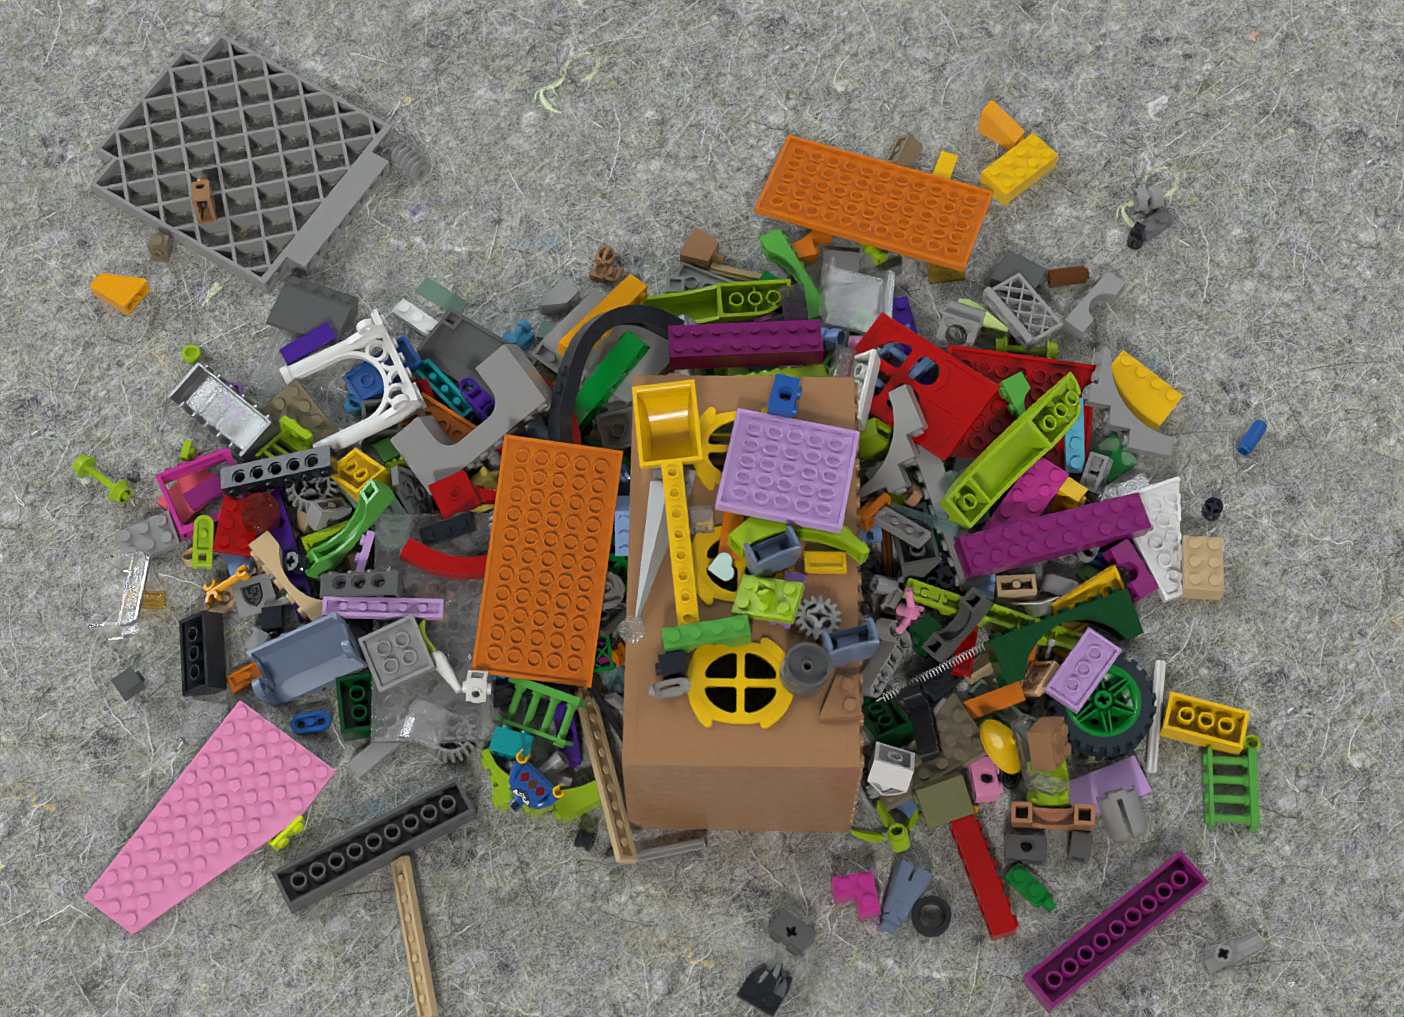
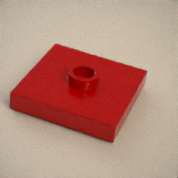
M465 470L428 485L444 520L481 505Z

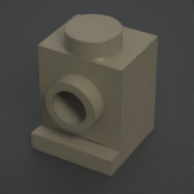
M151 233L147 245L151 253V260L169 262L173 250L170 237L168 235Z

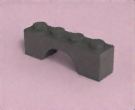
M972 587L961 599L960 609L953 621L942 630L933 632L922 645V648L935 660L945 663L994 606V603L975 587Z

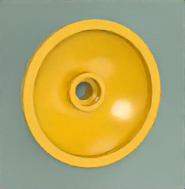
M987 719L982 722L979 728L980 738L991 760L1006 773L1016 774L1021 771L1024 757L1017 735L1009 727L997 720Z

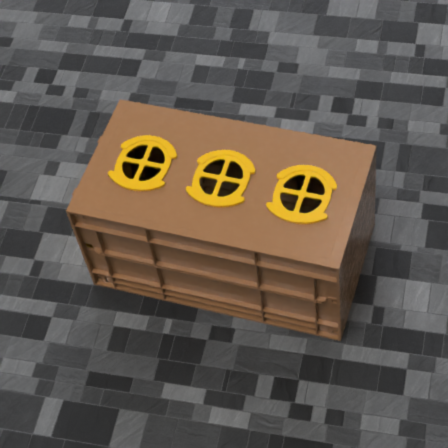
M668 373V375H634L633 386L695 379L704 462L683 465V468L697 472L687 509L700 622L734 617L731 611L743 574L745 575L747 568L745 557H740L739 561L733 560L731 567H735L738 570V588L735 592L727 591L717 586L707 575V568L715 560L709 559L707 552L721 537L724 511L716 510L715 504L729 445H712L708 441H730L732 433L713 432L720 426H734L738 408L767 413L776 374H770V376L681 375V373ZM795 377L800 379L799 387L803 388L800 399L795 401L798 409L796 417L792 416V419L859 431V422H857L859 411L857 403L858 385H854V377ZM633 404L622 752L623 778L630 829L848 832L849 825H853L864 767V754H862L864 746V733H862L864 717L862 713L861 719L819 722V716L835 677L845 675L858 676L862 712V661L838 667L831 666V673L821 691L807 698L797 697L783 687L779 678L780 667L788 651L794 645L810 642L822 647L823 642L820 638L813 642V637L811 636L806 640L805 632L798 633L800 626L796 627L792 624L789 630L785 629L783 625L769 624L770 621L748 618L751 644L728 647L724 644H709L695 648L687 655H684L688 673L687 679L690 680L691 690L683 695L664 699H654L652 695H649L648 689L650 686L662 681L661 675L657 676L655 663L659 662L658 655L665 654L661 629L678 626L670 545L639 622L636 623L635 621L649 489L654 469L642 470L640 468ZM858 440L843 525L849 527L853 534L861 540V535L859 534L860 496H858L860 477H858ZM745 515V521H746L750 516ZM799 540L801 555L796 564L776 573L773 579L784 580L786 570L807 575L800 605H802L804 599L809 601L811 596H814L815 600L822 596L823 601L829 598L831 599L829 604L831 606L836 604L835 611L841 612L839 617L841 624L838 626V631L861 626V564L846 554V574H805L804 551H842L819 542ZM729 653L737 655L736 678L721 679L707 678L705 676L707 668L717 658ZM752 653L768 661L776 671V678L747 679L744 675L745 655ZM680 684L667 685L659 689L662 690L670 687L680 686ZM773 687L776 689L774 699L766 707L753 713L745 712V688ZM705 688H736V712L729 713L716 707L707 698Z

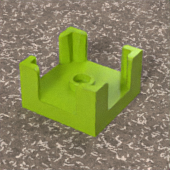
M1066 760L1056 771L1033 770L1032 763H1025V771L1028 777L1027 802H1032L1033 806L1039 808L1071 806L1069 769Z

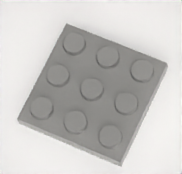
M413 614L358 639L381 694L436 669Z

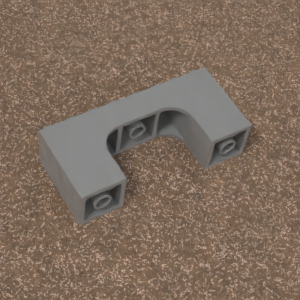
M518 344L502 345L475 368L492 390L495 397V408L493 413L460 442H453L433 416H418L390 439L430 495L432 494L428 485L462 470H465L469 477L468 474L472 470L480 469L483 466L482 462L484 460L493 458L498 453L497 450L501 446L503 448L505 434L519 436L526 430L525 427L529 423H535L541 418V413L549 411L553 391Z

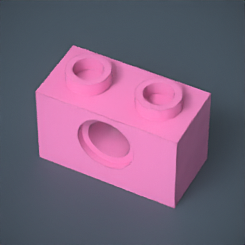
M989 756L983 757L969 765L968 772L974 804L998 801L1001 793H1003L1002 782L998 781L997 778L999 767ZM987 776L991 782L985 783L981 780V777Z

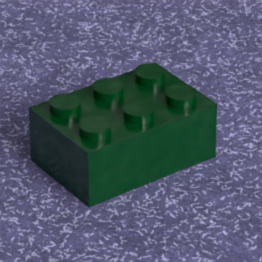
M372 673L336 677L340 730L344 742L378 737L383 734L380 694Z

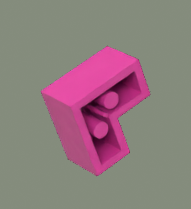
M872 871L831 877L830 886L834 904L855 901L858 920L879 917L880 906Z

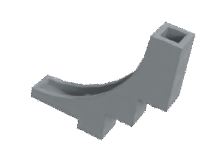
M1103 348L1096 353L1094 358V364H1096L1095 371L1092 374V382L1094 383L1086 386L1082 392L1083 405L1105 410L1101 415L1102 428L1124 432L1120 439L1121 451L1161 459L1170 457L1174 437L1158 433L1147 427L1126 407L1113 379L1111 349Z
M905 384L888 392L894 415L893 439L883 465L874 477L859 489L860 504L869 501L873 495L880 496L888 491L889 493L901 495L907 492V488L912 486L904 465H912L916 462L915 459L920 457L912 435L913 437L922 435L924 433L923 430L927 429L928 425L910 385Z

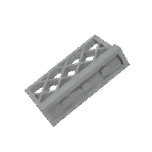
M1020 273L993 288L989 286L983 291L982 300L1001 323L1008 328V331L1026 352L1031 350L1037 342L1063 328L1064 324ZM1019 280L1022 284V289L1011 287V284ZM1004 290L1008 291L1007 297H1002L996 292ZM1010 292L1021 293L1020 299L1009 298ZM1023 294L1031 295L1034 298L1033 302L1022 300ZM1008 302L1019 304L1018 310L1010 309ZM1021 305L1032 306L1031 312L1020 311ZM1034 307L1043 308L1045 311L1044 315L1033 313ZM1019 315L1030 317L1029 323L1021 322ZM1032 318L1043 319L1042 326L1031 324ZM1045 320L1054 321L1056 325L1053 327L1044 326ZM1030 328L1041 330V334L1034 338L1030 333Z

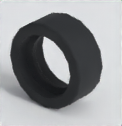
M924 896L913 907L911 915L912 924L916 931L923 936H940L950 925L951 909L947 902L938 896ZM926 905H936L943 912V922L936 928H928L920 921V910Z

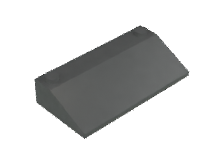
M450 308L416 350L422 361L428 358L442 373L460 383L462 379L467 377L474 379L495 400L492 390L475 368L502 345L512 343ZM523 351L533 366L536 367L539 360Z

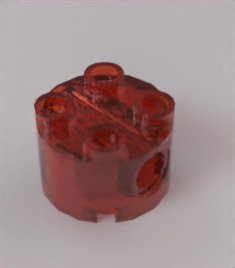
M254 493L241 502L242 523L248 533L259 537L266 531L272 534L277 530L281 521L278 502L270 493Z

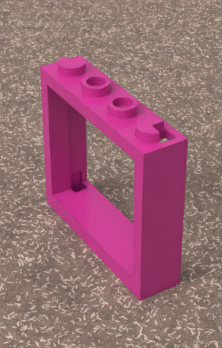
M228 447L222 450L216 449L209 455H200L190 462L179 463L177 467L172 469H163L164 472L155 475L182 541L193 538L194 522L185 526L182 525L165 484L225 461L228 466L236 465ZM248 493L241 494L243 499L251 500ZM220 512L209 516L214 522V529L218 526Z

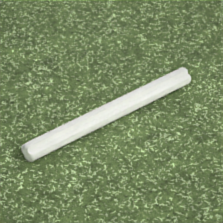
M1156 660L1152 693H1156L1157 699L1154 706H1157V710L1153 717V724L1149 729L1146 760L1147 773L1157 772L1166 662L1163 660Z

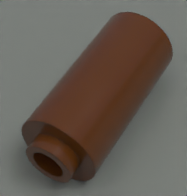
M1084 265L1047 270L1048 287L1054 288L1086 283L1087 279H1089V270Z

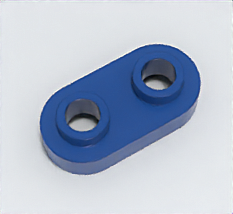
M318 710L294 716L291 720V728L297 735H308L328 730L332 720L328 712ZM320 720H325L324 724H318ZM305 724V727L300 729L299 725Z

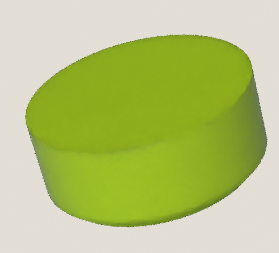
M190 344L183 348L182 357L185 362L194 364L201 359L202 354L198 346Z

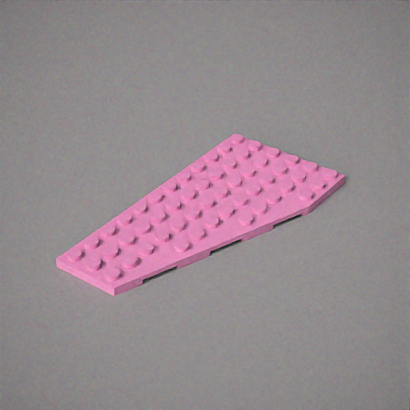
M239 700L84 898L132 935H135L154 922L159 916L209 884L227 869L264 846L269 840L280 834L299 815L303 816L336 774V770Z

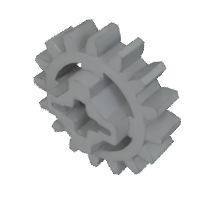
M811 596L809 601L804 599L802 605H799L795 618L797 620L794 625L796 627L800 626L799 634L806 633V640L811 636L813 637V642H816L817 638H820L823 642L821 629L827 628L828 633L839 630L841 612L835 611L836 604L832 606L829 604L831 599L828 598L826 601H823L822 596H820L818 600H815L814 596Z

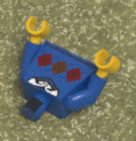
M521 749L516 754V761L511 768L509 789L515 796L508 805L515 812L524 804L530 809L535 808L537 810L552 806L559 798L566 795L568 791L566 790L563 793L560 791L562 783L557 786L553 785L539 770L527 761L531 754L529 753L524 757L522 755L524 749Z

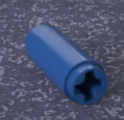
M1256 420L1252 423L1238 445L1237 450L1240 454L1248 456L1252 453L1266 432L1267 424L1264 421Z

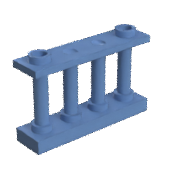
M907 323L905 327L910 329L911 325ZM887 343L878 352L879 358L882 360L890 353L902 362L908 356L896 348L900 343ZM923 357L920 363L916 362L908 376L918 382L936 363ZM877 377L876 386L883 390L887 384ZM889 398L887 405L892 408L893 406Z

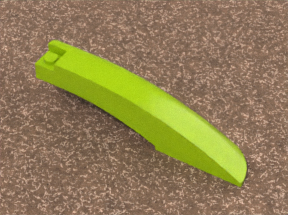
M791 279L716 283L713 286L689 291L647 296V299L641 305L657 307L677 317L685 314L693 318L697 325L733 323L764 316L777 310L788 297Z
M1071 372L1018 417L946 490V494L938 503L949 515L946 518L949 522L961 529H971L996 500L1037 460L1052 449L1074 425L1079 417L1082 405L1079 404L1081 391L1077 380Z

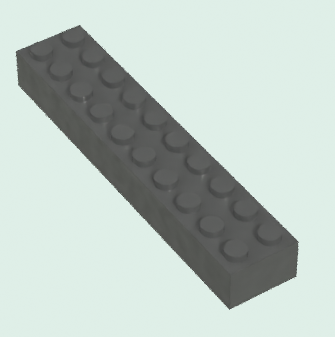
M456 776L271 873L289 910L294 914L390 864L401 856H405L476 819L477 816Z

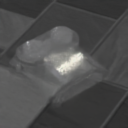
M415 699L410 705L409 713L399 738H405L437 752L453 715L443 707L425 700Z

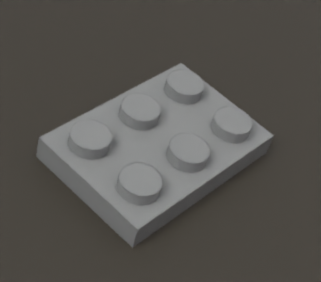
M169 510L115 533L125 565L128 568L182 545Z

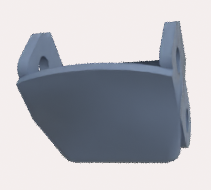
M790 525L786 526V533L751 547L747 542L743 546L747 568L751 576L768 577L788 569L796 564L801 555L799 540Z
M872 617L868 618L865 625L828 633L826 628L822 629V647L828 653L832 667L870 659L879 649V635Z

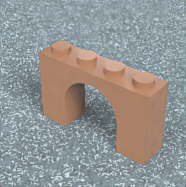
M1012 801L1011 826L1012 829L1084 830L1094 832L1095 804H1074L1073 808L1048 809L1035 807L1032 802Z

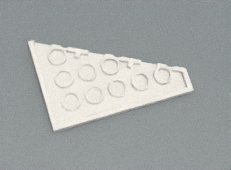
M1179 476L1128 493L1139 492L1152 526L1146 535L1133 538L1132 541L1148 572L1155 578L1156 584L1159 587L1157 591L1163 603L1179 598L1183 594L1181 584L1182 545L1180 540L1182 538L1180 533L1181 506L1179 502L1181 493H1179Z

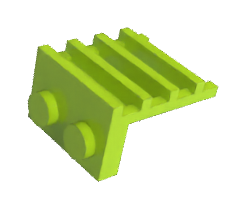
M284 415L279 419L282 431L256 453L255 457L257 459L261 456L265 458L275 457L268 452L270 448L279 455L289 454L276 445L278 441L293 452L312 449V444L314 443L313 434L310 430L299 426L296 420L289 419Z

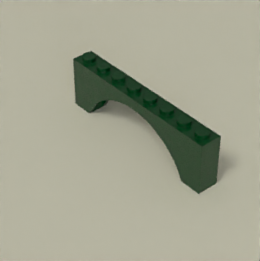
M1118 587L1109 590V595L1104 597L1102 594L1091 597L1092 601L1088 603L1085 600L1074 604L1075 608L1069 610L1067 606L1057 610V615L1052 616L1051 613L1040 616L1041 621L1035 622L1033 619L1024 622V627L1018 629L1017 626L1006 629V634L1000 635V632L988 636L989 640L983 642L999 687L1025 679L1027 661L1034 646L1043 635L1062 623L1082 622L1092 624L1104 629L1118 641L1143 634L1144 631L1128 589L1120 591Z

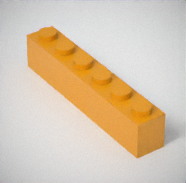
M629 274L558 342V354L564 356L574 335L593 317L621 306L644 303L648 296V286ZM615 327L603 334L592 349H596L600 341L604 337L607 338Z

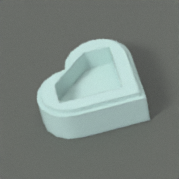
M720 553L708 570L721 580H731L734 576V569L731 567L733 563L732 557L727 553Z

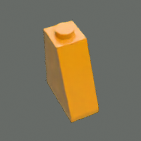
M991 99L981 111L978 127L979 133L1007 150L1012 149L1024 140L1025 130L995 101Z
M101 273L97 278L93 279L90 285L94 296L127 316L131 314L151 290L148 281L144 278Z

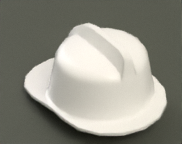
M1059 596L1036 601L1012 602L1011 604H1022L1027 615L1040 619V616L1048 613L1054 616L1050 604Z

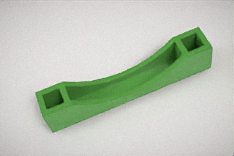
M780 229L760 236V248L767 260L785 268L798 282L803 296L801 304L802 318L804 320H820V325L828 322L829 313H831L830 306L827 302L824 303L821 291L815 288L812 276L807 275L804 263L802 261L799 262L796 250L790 247L786 234H782Z
M373 478L367 482L359 492L357 508L347 525L330 540L312 548L305 556L308 559V567L305 571L307 576L316 579L321 574L333 571L360 540L362 533L365 534L395 498L388 484Z

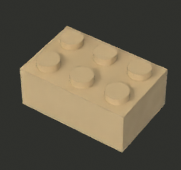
M1183 535L1180 542L1182 545L1181 584L1183 594L1180 598L1220 600L1224 593L1223 537Z

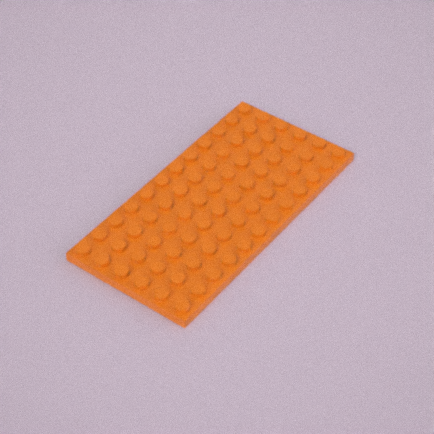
M788 134L756 203L754 213L964 272L994 191Z
M505 434L471 670L488 671L489 675L591 688L623 451Z

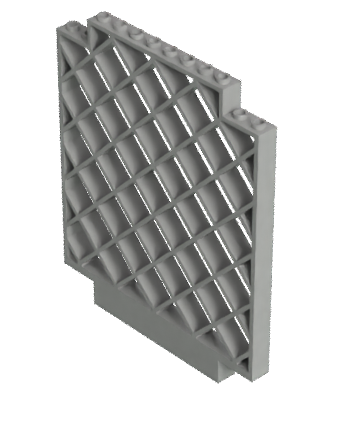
M220 33L207 50L202 52L200 58L184 49L176 54L171 63L163 69L158 78L153 80L151 86L142 93L141 97L131 106L125 116L120 118L119 123L109 131L106 138L96 148L99 158L108 164L104 166L101 173L93 179L90 185L95 195L268 293L289 266L308 276L391 172L390 163L388 160L380 157L379 154L392 140L394 133L391 125ZM224 48L229 50L230 57L214 60ZM259 66L264 69L265 76L239 81L237 69ZM227 71L233 72L234 82L208 86L207 75ZM202 76L204 88L178 93L176 81ZM171 82L173 94L159 96ZM294 85L299 88L300 96L274 100L272 88ZM268 90V102L243 106L241 94ZM237 95L239 107L213 112L211 100ZM206 101L208 113L182 118L180 106ZM329 104L335 108L336 115L309 120L308 107ZM175 107L177 119L151 123L150 112ZM303 109L305 121L278 125L277 113ZM144 113L146 125L131 128ZM272 114L274 127L248 132L246 119ZM241 120L243 133L217 138L215 125ZM364 123L371 128V135L345 139L342 127ZM210 126L212 139L186 143L185 131ZM339 128L340 141L314 145L312 133ZM179 132L181 145L161 149L155 148L154 137ZM308 134L309 147L283 151L281 139ZM148 138L150 151L125 155L123 143ZM277 140L278 153L257 157L252 156V144ZM116 144L119 157L110 154V151ZM246 146L247 159L226 163L221 162V150ZM365 149L353 165L350 166L347 152ZM215 152L216 165L191 169L190 156ZM344 153L346 166L319 171L317 158ZM179 158L184 159L185 171L160 175L158 162ZM313 160L315 172L288 177L286 164ZM152 164L154 177L133 181L128 180L127 168ZM282 166L284 178L257 183L255 170ZM121 170L123 183L107 185L117 172ZM250 171L252 185L226 189L224 176ZM219 177L221 191L213 192L215 205L224 204L226 217L217 218V221L199 224L191 201V183L196 182L199 178L208 180ZM339 181L328 196L324 198L322 184ZM188 183L190 197L164 201L162 188ZM318 186L319 199L293 203L291 190ZM156 190L158 203L139 207L132 204L131 194ZM286 191L288 205L262 210L260 196ZM255 197L257 211L231 216L229 202ZM206 201L202 203V207H207ZM192 210L194 223L176 227L167 224L166 214ZM313 213L298 231L296 216ZM291 217L293 231L270 236L266 235L264 222ZM260 224L262 237L235 242L233 228ZM228 230L230 244L210 248L203 244V234ZM286 246L277 259L271 263L269 249ZM264 250L267 264L249 268L239 265L238 255ZM231 256H232V257H233V261L230 260V259H228V258H226V257H231Z

